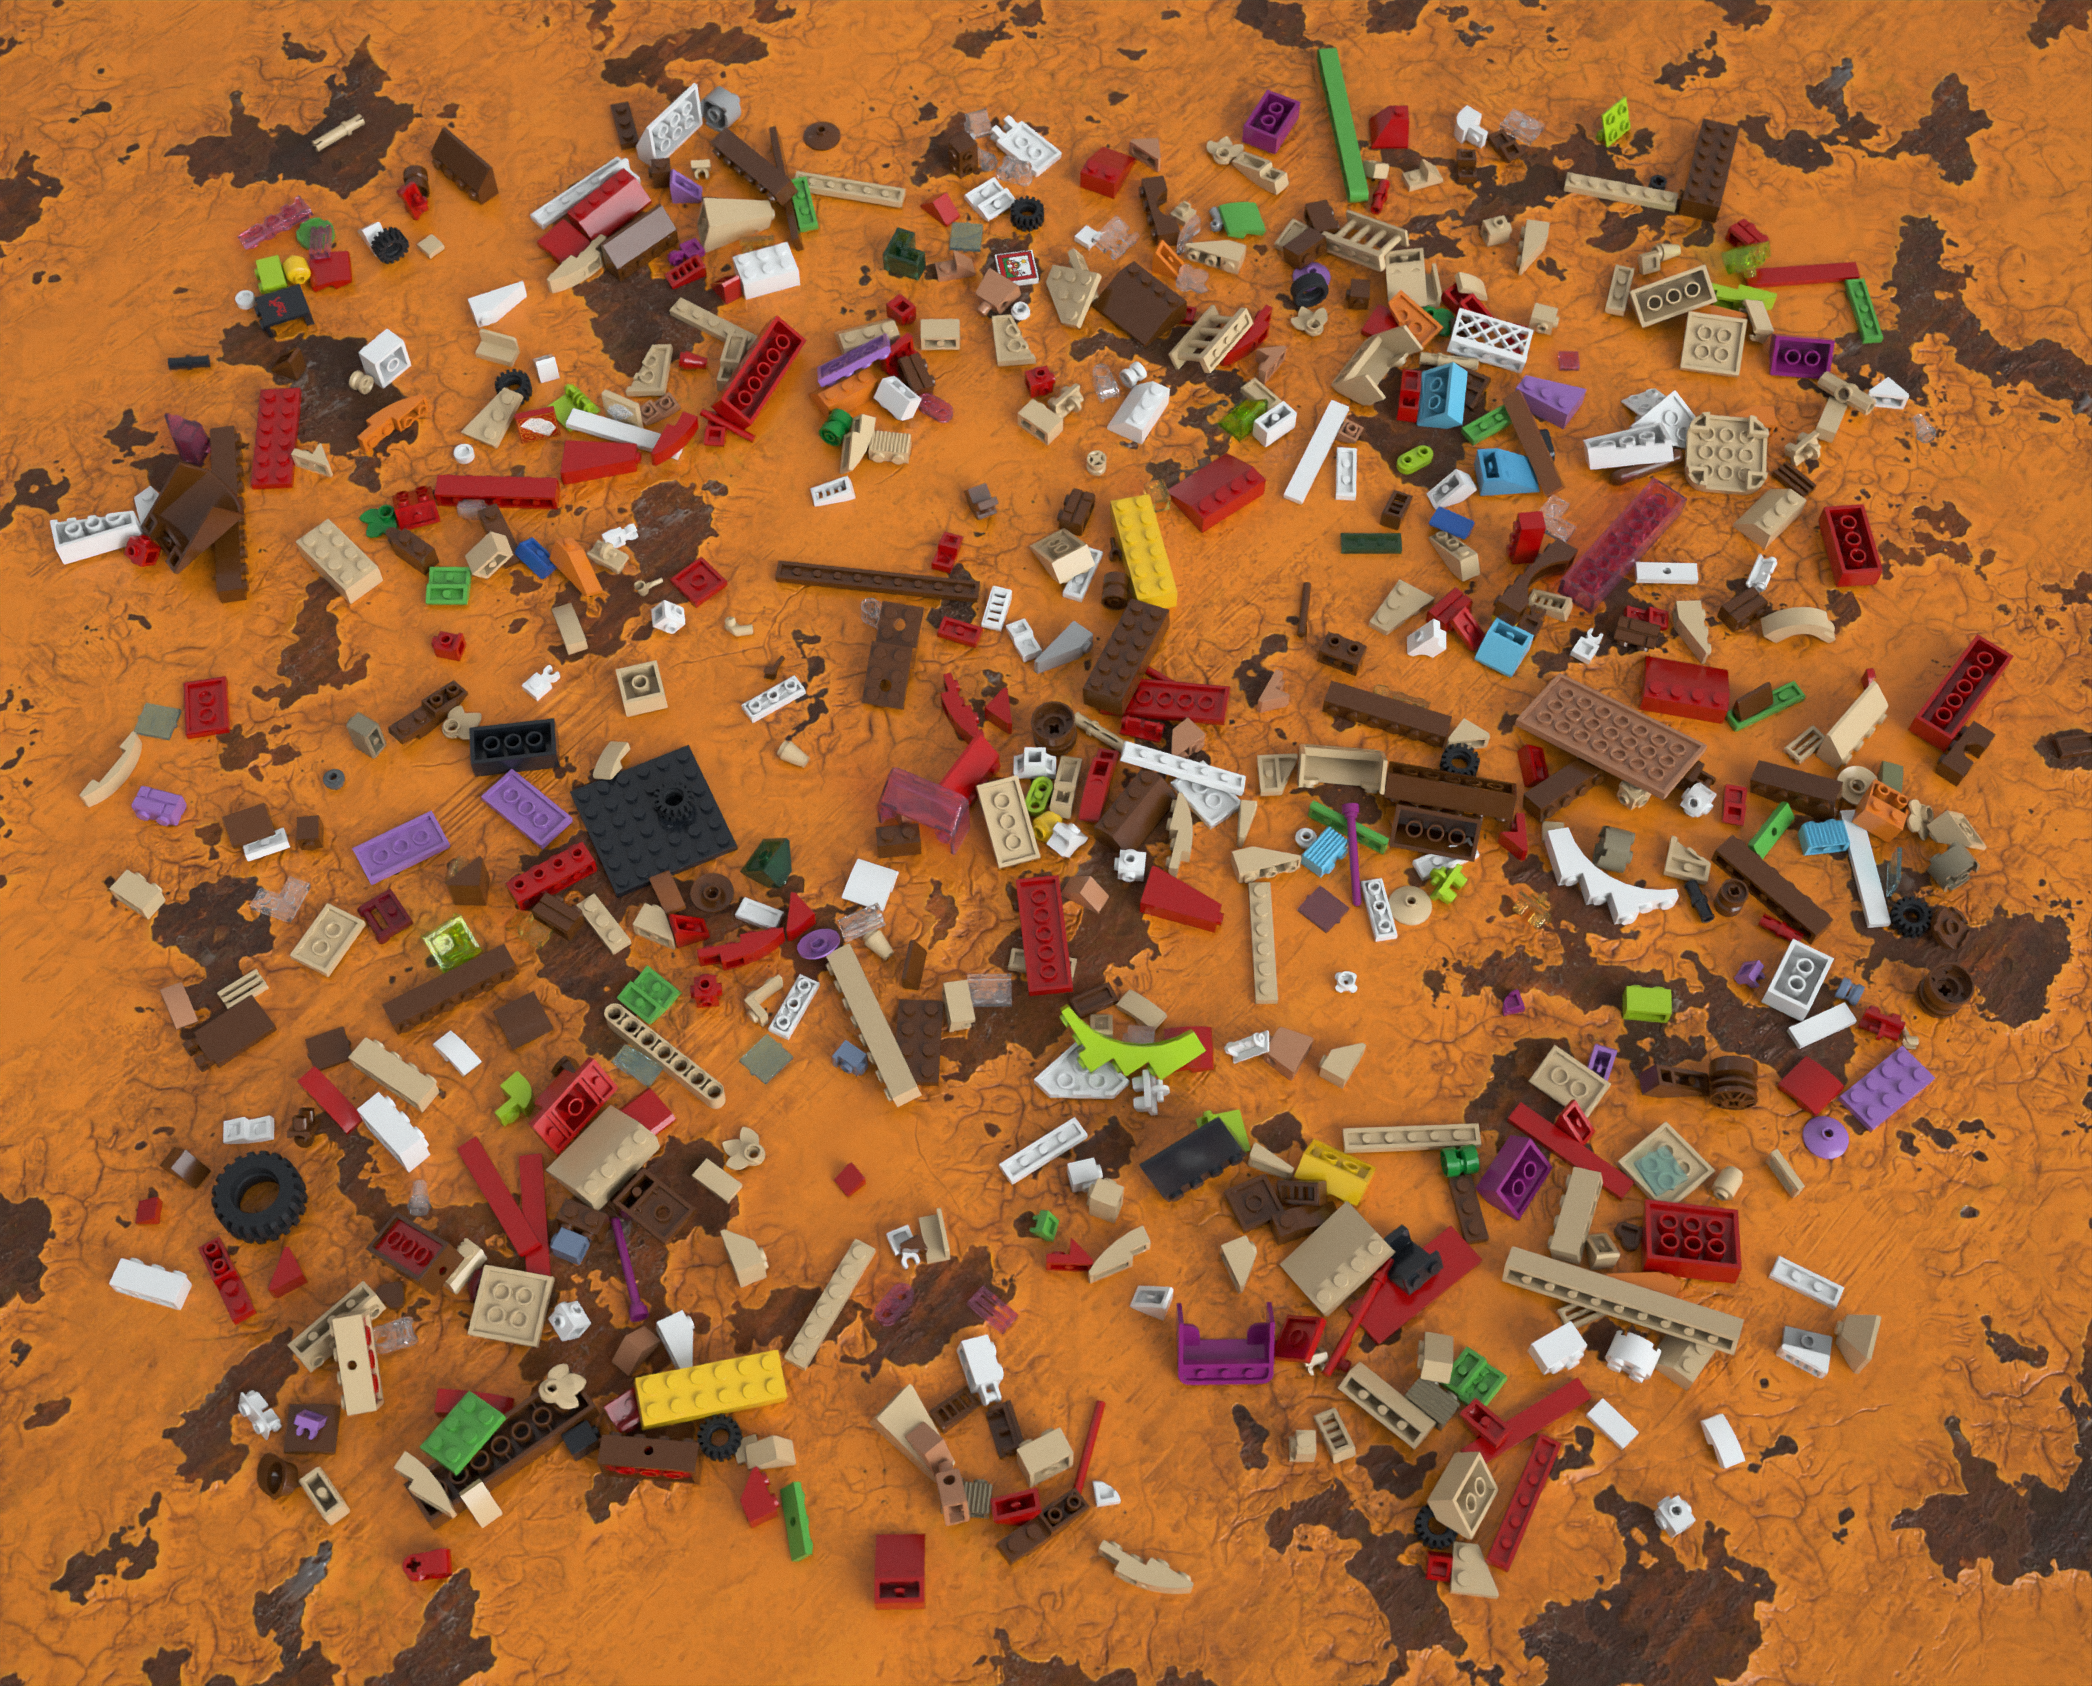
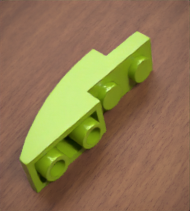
M1712 283L1717 302H1714L1713 305L1739 311V308L1746 309V306L1742 304L1745 299L1763 301L1765 309L1771 310L1777 297L1776 293L1739 284L1738 289Z

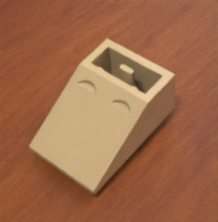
M1423 248L1389 251L1385 255L1388 302L1402 290L1421 308L1426 307L1427 292Z

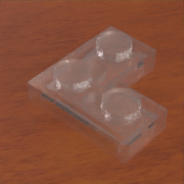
M1552 494L1539 510L1543 512L1546 525L1545 534L1555 540L1558 538L1566 543L1576 530V526L1561 518L1568 510L1570 504Z
M289 876L280 894L259 888L250 907L252 910L291 923L311 886L308 882Z

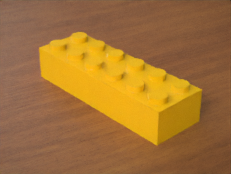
M1150 494L1110 501V518L1118 547L1122 552L1121 558L1125 573L1130 578L1129 587L1132 598L1162 608L1175 607L1178 592Z
M778 1350L637 1377L634 1380L642 1430L711 1417L715 1414H726L784 1402L787 1398Z

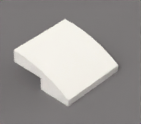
M995 177L964 196V199L972 209L987 222L1010 209L1011 204L1016 200L1007 188H1002Z
M857 859L842 898L884 912L889 894L893 891L899 872Z

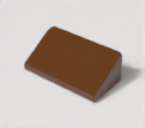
M1766 682L1736 700L1732 712L1739 721L1743 722L1773 704L1771 683Z
M915 940L909 942L902 973V987L919 990L927 951Z

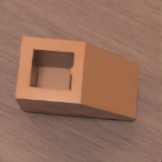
M1186 718L1172 730L1171 754L1186 759L1192 753L1199 752L1203 748L1205 733L1189 718Z

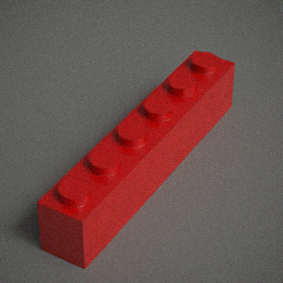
M446 474L437 475L434 495L438 506L486 508L496 503L498 508L558 509L560 486L558 478Z

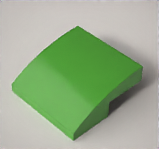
M1234 202L1218 207L1227 236L1244 239L1246 234L1263 236L1266 232L1256 203Z
M430 567L429 584L426 587V605H467L472 577L470 567Z
M647 965L634 982L630 981L617 999L651 1025L676 1001L682 992Z
M1466 1347L1453 1363L1449 1384L1441 1382L1439 1384L1447 1391L1455 1394L1458 1400L1465 1406H1468L1475 1398L1487 1406L1507 1381V1375L1489 1365L1485 1357Z

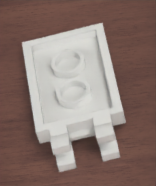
M1009 115L1003 121L1006 123L1003 126V129L1007 132L1006 134L997 125L991 129L993 135L990 136V139L996 142V146L1036 178L1062 156L1061 151L1023 121L1016 123Z

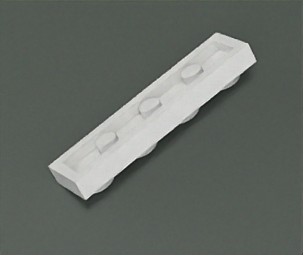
M1074 1117L1000 1163L999 1168L1010 1184L1013 1185L1085 1140L1088 1134Z

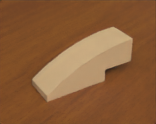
M1244 151L1232 161V164L1249 180L1273 194H1279L1289 185L1287 172L1273 168L1272 161Z
M728 332L720 359L721 366L716 379L718 391L723 389L745 356L748 335Z
M1829 397L1815 430L1819 432L1817 438L1832 443L1848 404L1840 403L1835 398Z
M861 414L853 418L852 431L845 434L843 438L840 474L852 471L864 456L874 432L875 417Z
M568 603L552 608L553 616L568 655L588 649L586 638L572 604Z
M1061 755L1050 802V811L1060 815L1061 818H1071L1082 764L1081 758Z
M1144 1226L1125 1234L1102 1253L1088 1272L1089 1283L1132 1267L1133 1256L1150 1250L1151 1241Z
M405 1451L394 1466V1469L400 1476L412 1482L408 1488L410 1492L454 1519L456 1512L441 1484L429 1469Z

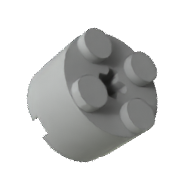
M717 86L700 102L702 117L704 116L707 120V126L717 132H721L725 127L729 128L741 115L739 97L721 86Z

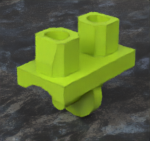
M1459 863L1447 872L1444 866H1441L1440 869L1433 868L1429 874L1432 878L1430 883L1433 886L1437 885L1430 895L1433 901L1440 899L1448 905L1457 896L1449 888L1452 884L1458 890L1464 886L1468 879L1460 872L1463 867Z

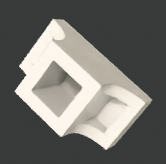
M1432 619L1407 636V654L1413 657L1416 655H1427L1434 658L1446 650V631L1440 629V621Z
M1024 747L1023 754L1014 756V776L1018 775V778L1036 779L1042 776L1056 779V756L1048 755L1046 748Z
M1057 822L1053 828L1054 832L1046 844L1062 857L1070 858L1074 851L1086 842L1088 837L1080 832L1081 830L1073 823Z

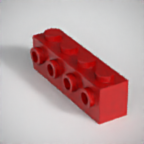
M580 842L571 845L567 850L558 855L551 856L547 861L532 866L525 873L512 877L505 884L517 907L523 912L539 903L545 893L554 895L598 870L590 852L584 843Z

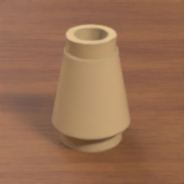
M1657 243L1651 249V251L1656 250L1660 253V262L1679 256L1681 253V248L1678 244Z
M785 740L777 752L781 760L801 766L802 768L807 765L810 759L792 741L788 742Z
M873 928L862 939L866 947L884 960H887L894 953L881 930L878 931L876 928Z

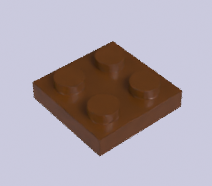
M1262 1174L1224 1191V1196L1243 1234L1270 1223L1271 1215L1285 1211L1266 1174Z

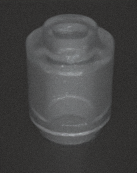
M464 499L459 501L457 506L458 517H463L466 520H480L477 511L488 507V504H485L484 500Z

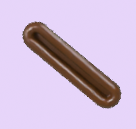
M1681 449L1673 450L1674 461L1630 465L1611 473L1609 479L1613 484L1620 486L1666 468H1671L1682 462L1683 452Z

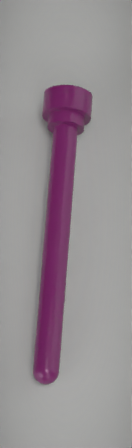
M1347 803L1341 806L1342 815L1347 819L1352 902L1354 906H1360L1361 891L1355 821L1357 814H1359V804Z
M613 1217L611 1224L631 1300L628 1312L632 1322H639L647 1319L649 1313L647 1306L640 1301L620 1219Z

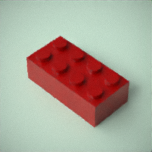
M1864 504L1824 507L1818 523L1836 587L1876 585L1883 569Z

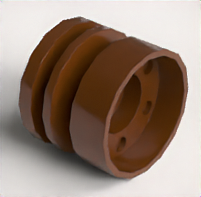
M1050 701L1041 704L1035 709L1031 717L1035 746L1046 748V753L1051 756L1059 757L1069 753L1077 742L1075 716L1071 708L1062 702Z
M1943 962L1933 967L1918 983L1915 989V998L1918 1006L1929 1016L1938 1019L1950 1018L1971 999L1975 991V983L1972 975L1963 966L1953 962Z
M1735 1055L1718 1057L1710 1062L1709 1079L1711 1083L1709 1085V1101L1712 1105L1727 1110H1743L1757 1104V1062L1747 1057Z

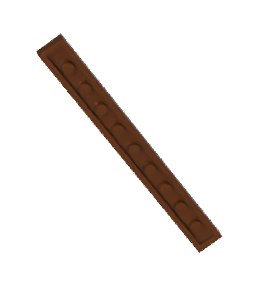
M778 561L775 576L776 582L974 603H978L980 581Z

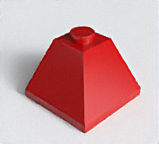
M1389 105L1369 118L1371 149H1408V105Z

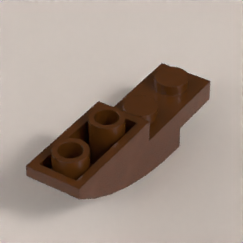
M453 680L421 700V707L389 726V733L402 745L414 737L421 739L448 717V713L463 702L468 692Z
M1075 1487L1042 1509V1512L1033 1520L1028 1521L997 1542L996 1548L1011 1566L1024 1556H1029L1062 1532L1086 1512L1090 1506Z

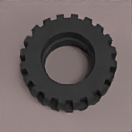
M253 1151L248 1152L244 1158L238 1156L234 1159L236 1162L232 1165L228 1163L223 1168L225 1172L223 1174L219 1173L215 1179L218 1185H214L211 1192L214 1196L211 1199L212 1206L215 1209L214 1213L228 1233H231L238 1240L243 1239L245 1243L252 1244L256 1240L258 1244H266L268 1239H271L272 1242L279 1240L278 1236L283 1233L286 1236L290 1233L291 1230L289 1228L292 1225L297 1226L300 1222L299 1215H304L306 1207L304 1203H307L308 1195L305 1192L307 1189L306 1185L292 1163L287 1158H282L278 1153L274 1152L270 1155L268 1151H259V1154H256ZM261 1182L279 1184L278 1196L270 1207L258 1213H245L240 1210L242 1197L252 1186Z

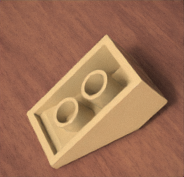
M1065 528L1029 546L1050 576L1059 584L1067 583L1072 577L1086 573L1091 567L1095 566L1087 544Z

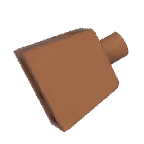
M989 268L975 294L980 303L976 312L982 317H985L990 310L996 314H1002L1020 297L1019 286Z
M1279 1027L1274 1036L1269 1035V1052L1264 1053L1263 1060L1292 1081L1312 1048L1314 1038Z
M944 1461L938 1465L939 1473L935 1474L945 1525L949 1526L970 1521L960 1470L958 1468L953 1469L951 1461Z

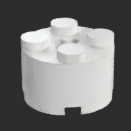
M1617 1331L1605 1357L1608 1361L1607 1367L1618 1373L1621 1370L1629 1373V1378L1638 1383H1642L1644 1379H1650L1660 1357L1661 1350L1659 1348L1657 1351L1652 1349L1654 1344L1643 1337L1628 1332L1627 1336L1621 1335L1622 1331Z

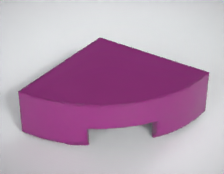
M1518 989L1510 992L1505 998L1502 1005L1503 1016L1524 1012L1525 1006Z

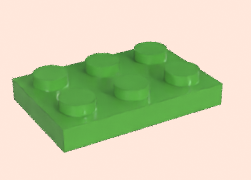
M468 1391L422 1443L420 1449L457 1476L506 1418L504 1414Z

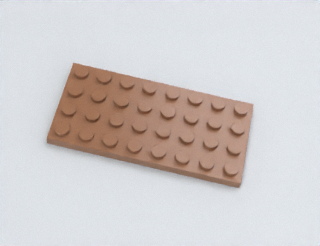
M1561 673L1548 684L1515 722V726L1662 800L1669 795L1707 748L1706 744Z

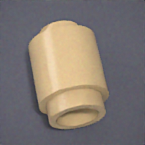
M1727 1166L1725 1169H1722L1712 1186L1714 1196L1722 1201L1732 1200L1743 1182V1173L1733 1166Z

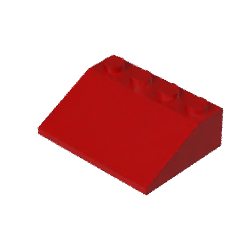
M1226 453L1166 490L1165 495L1203 533L1262 496L1265 490L1266 479L1253 466Z
M1645 656L1639 710L1719 724L1723 723L1728 712L1730 695L1728 670Z
M1645 1199L1641 1245L1642 1272L1668 1273L1674 1277L1736 1284L1742 1270L1738 1210Z

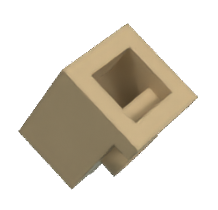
M1296 1430L1294 1437H1289V1461L1314 1462L1316 1457L1315 1430Z

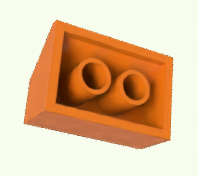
M859 368L851 376H843L837 379V382L833 385H825L808 393V395L824 416L828 418L833 409L838 408L849 412L873 399L878 389V380L868 368Z

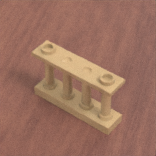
M1351 210L1346 211L1348 223L1335 235L1326 231L1322 233L1326 236L1328 253L1380 272L1386 268L1384 256L1395 245L1398 244L1406 248L1410 246L1407 230ZM1351 229L1358 230L1350 240L1343 238ZM1366 234L1373 235L1365 245L1358 243ZM1381 239L1389 241L1380 250L1373 249Z
M1211 305L1169 353L1175 369L1179 370L1187 360L1200 362L1204 373H1211L1253 325L1247 308H1240L1233 317L1219 316L1215 305ZM1219 323L1226 324L1223 329L1215 328ZM1207 336H1216L1211 342L1204 341ZM1197 348L1204 349L1201 354L1193 353Z

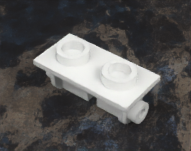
M1759 554L1748 577L1746 586L1748 588L1754 587L1759 593L1766 590L1771 578L1769 574H1772L1777 566L1776 558L1769 557L1764 559Z
M1269 1031L1256 1032L1242 1040L1228 1042L1224 1050L1226 1054L1233 1056L1234 1064L1269 1052Z
M252 1390L247 1395L242 1392L238 1405L240 1413L244 1417H248L257 1434H261L265 1440H268L271 1430L276 1432L282 1427L280 1418L272 1409L264 1413L262 1412V1410L268 1407V1404L259 1392Z

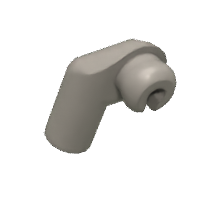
M1213 207L1209 210V214L1213 218L1210 228L1212 231L1218 232L1222 229L1223 222L1218 208Z

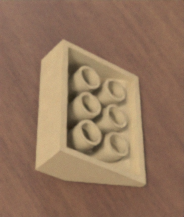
M610 1105L546 1169V1172L586 1206L599 1211L660 1148L657 1137L641 1123Z
M1346 1201L1294 1250L1280 1266L1318 1309L1328 1317L1378 1270L1395 1251L1354 1207Z

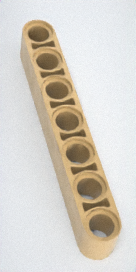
M613 1003L606 1007L604 1015L607 1025L612 1031L710 1108L718 1109L725 1104L726 1096L721 1083L623 1006ZM614 1015H620L618 1019H611ZM630 1028H637L634 1032H627ZM646 1041H653L650 1045H644ZM662 1054H670L667 1058H660ZM681 1066L686 1067L684 1071H677V1068ZM698 1079L703 1080V1082L698 1085L693 1084V1082ZM712 1093H720L718 1097H710Z

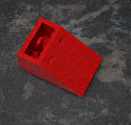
M925 1534L876 1535L874 1604L876 1610L925 1609Z

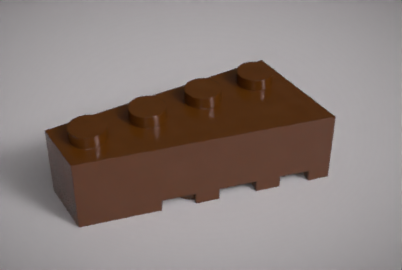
M1759 760L1750 779V792L1779 804L1781 802H1788L1791 809L1825 822L1826 820L1837 819L1842 807L1843 782Z

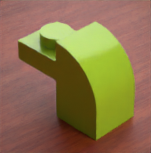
M516 1071L500 1085L503 1094L509 1100L494 1112L498 1121L504 1127L508 1123H513L521 1112L528 1118L535 1107V1096L529 1082Z

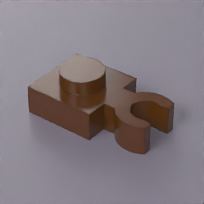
M1535 604L1531 607L1529 615L1525 613L1517 626L1534 635L1532 641L1535 640L1542 628L1543 621L1541 620L1544 619L1546 609H1543L1542 613H1536L1537 605Z

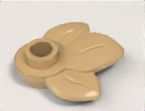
M1228 136L1222 138L1218 143L1208 141L1207 151L1214 156L1213 158L1216 163L1222 165L1231 162L1233 158L1238 157L1244 150L1243 144L1233 145Z
M1302 306L1298 312V317L1291 318V323L1296 329L1304 330L1308 335L1317 336L1323 332V325L1327 322L1328 315L1323 307L1313 313Z
M459 705L448 713V719L442 726V732L444 736L450 739L459 737L462 740H470L469 728L478 727L482 715L481 713H465L463 707Z
M1913 799L1908 804L1911 814L1907 817V826L1911 832H1918L1921 840H1925L1929 833L1927 825L1934 818L1933 810L1930 806L1920 804L1917 799Z
M742 1127L740 1139L728 1140L722 1143L725 1153L730 1157L726 1166L731 1169L741 1170L748 1165L757 1166L765 1159V1150L759 1145V1136L750 1128ZM752 1153L758 1154L756 1158L750 1157Z
M559 1364L548 1372L547 1380L540 1384L539 1396L544 1402H555L563 1409L578 1407L579 1403L575 1395L585 1387L586 1380L578 1374H569L567 1364ZM547 1388H553L555 1391L550 1392Z

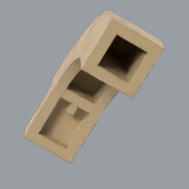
M1788 608L1771 613L1761 619L1763 636L1775 643L1797 634L1814 635L1827 643L1835 640V627L1828 620L1827 612L1817 608Z

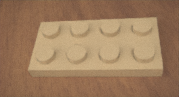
M1018 775L977 785L976 790L998 869L1040 859V853Z

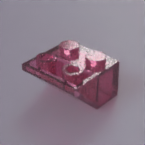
M166 413L164 415L182 460L201 466L211 451V445L202 424L194 420L184 419L179 415Z

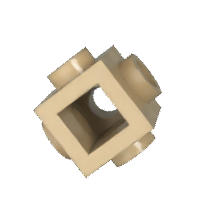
M1625 780L1619 784L1620 788L1616 795L1620 803L1627 806L1630 811L1637 806L1639 808L1642 807L1651 796L1650 793Z

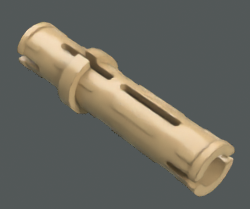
M357 114L346 122L342 121L340 126L311 141L313 147L316 146L315 149L319 152L345 135H351L352 131L365 125L364 119H361L362 116Z
M1420 352L1419 364L1436 367L1454 362L1477 371L1479 358L1444 355L1442 352H1438V354Z
M1080 712L1074 715L1076 726L1086 731L1087 735H1093L1105 744L1122 752L1125 740L1098 725L1099 722L1096 720L1092 721L1083 716Z

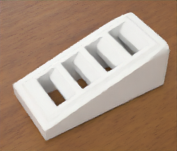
M848 475L810 488L815 507L856 498ZM822 492L823 498L820 499L819 493Z
M997 586L992 587L981 627L1001 632L1012 601V590ZM989 618L997 619V620H999V622L991 621V620H988V619H989Z
M1782 1344L1777 1350L1776 1356L1820 1379H1823L1828 1373L1830 1356L1827 1354L1788 1344Z

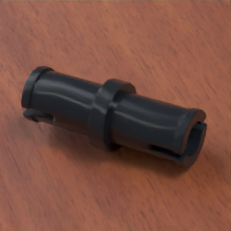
M186 355V357L168 358L169 370H193V368L210 367L209 355Z
M1697 880L1688 881L1685 883L1684 888L1691 899L1692 907L1696 908L1702 923L1712 921L1715 916L1707 903V896L1703 895Z

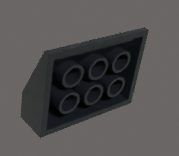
M1218 1116L1139 1165L1163 1198L1168 1202H1175L1183 1198L1184 1193L1190 1189L1195 1190L1204 1184L1203 1181L1208 1178H1215L1221 1175L1226 1167L1230 1165L1235 1166L1242 1162L1243 1157L1247 1153L1234 1131Z

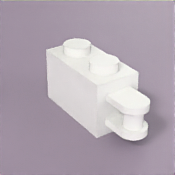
M988 1335L961 1341L957 1348V1353L971 1394L978 1392L984 1406L989 1405V1402L993 1401L996 1403L1001 1402V1393L998 1386L1003 1379L1004 1372L1001 1364L997 1363L994 1343L990 1342Z

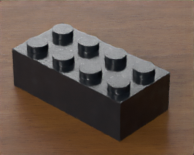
M554 718L469 728L470 760L475 777L505 774L511 769L515 772L560 767L559 736Z

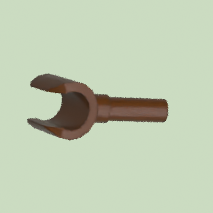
M1111 537L1109 559L1113 561V555H1118L1120 561L1122 552L1116 547L1115 538Z
M780 656L773 667L765 666L764 678L776 679L779 666L785 660L784 656Z

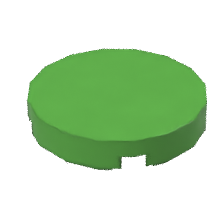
M316 217L302 222L300 228L296 231V236L301 247L317 251L328 247L334 241L335 230L330 221Z

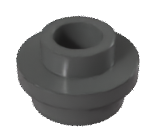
M332 769L324 774L323 782L327 788L337 790L343 786L345 776L342 771Z

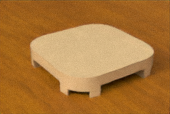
M1703 412L1695 417L1688 426L1686 433L1685 477L1689 485L1696 490L1713 493L1749 495L1758 491L1768 475V472H1766L1768 428H1765L1763 423L1757 420L1756 416L1752 415L1748 418L1710 415V412Z

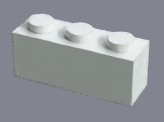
M121 1258L109 1282V1285L116 1292L177 1310H181L192 1287L185 1273L177 1270L171 1273L156 1264H152L150 1267L144 1265V1262L136 1258H130V1260Z

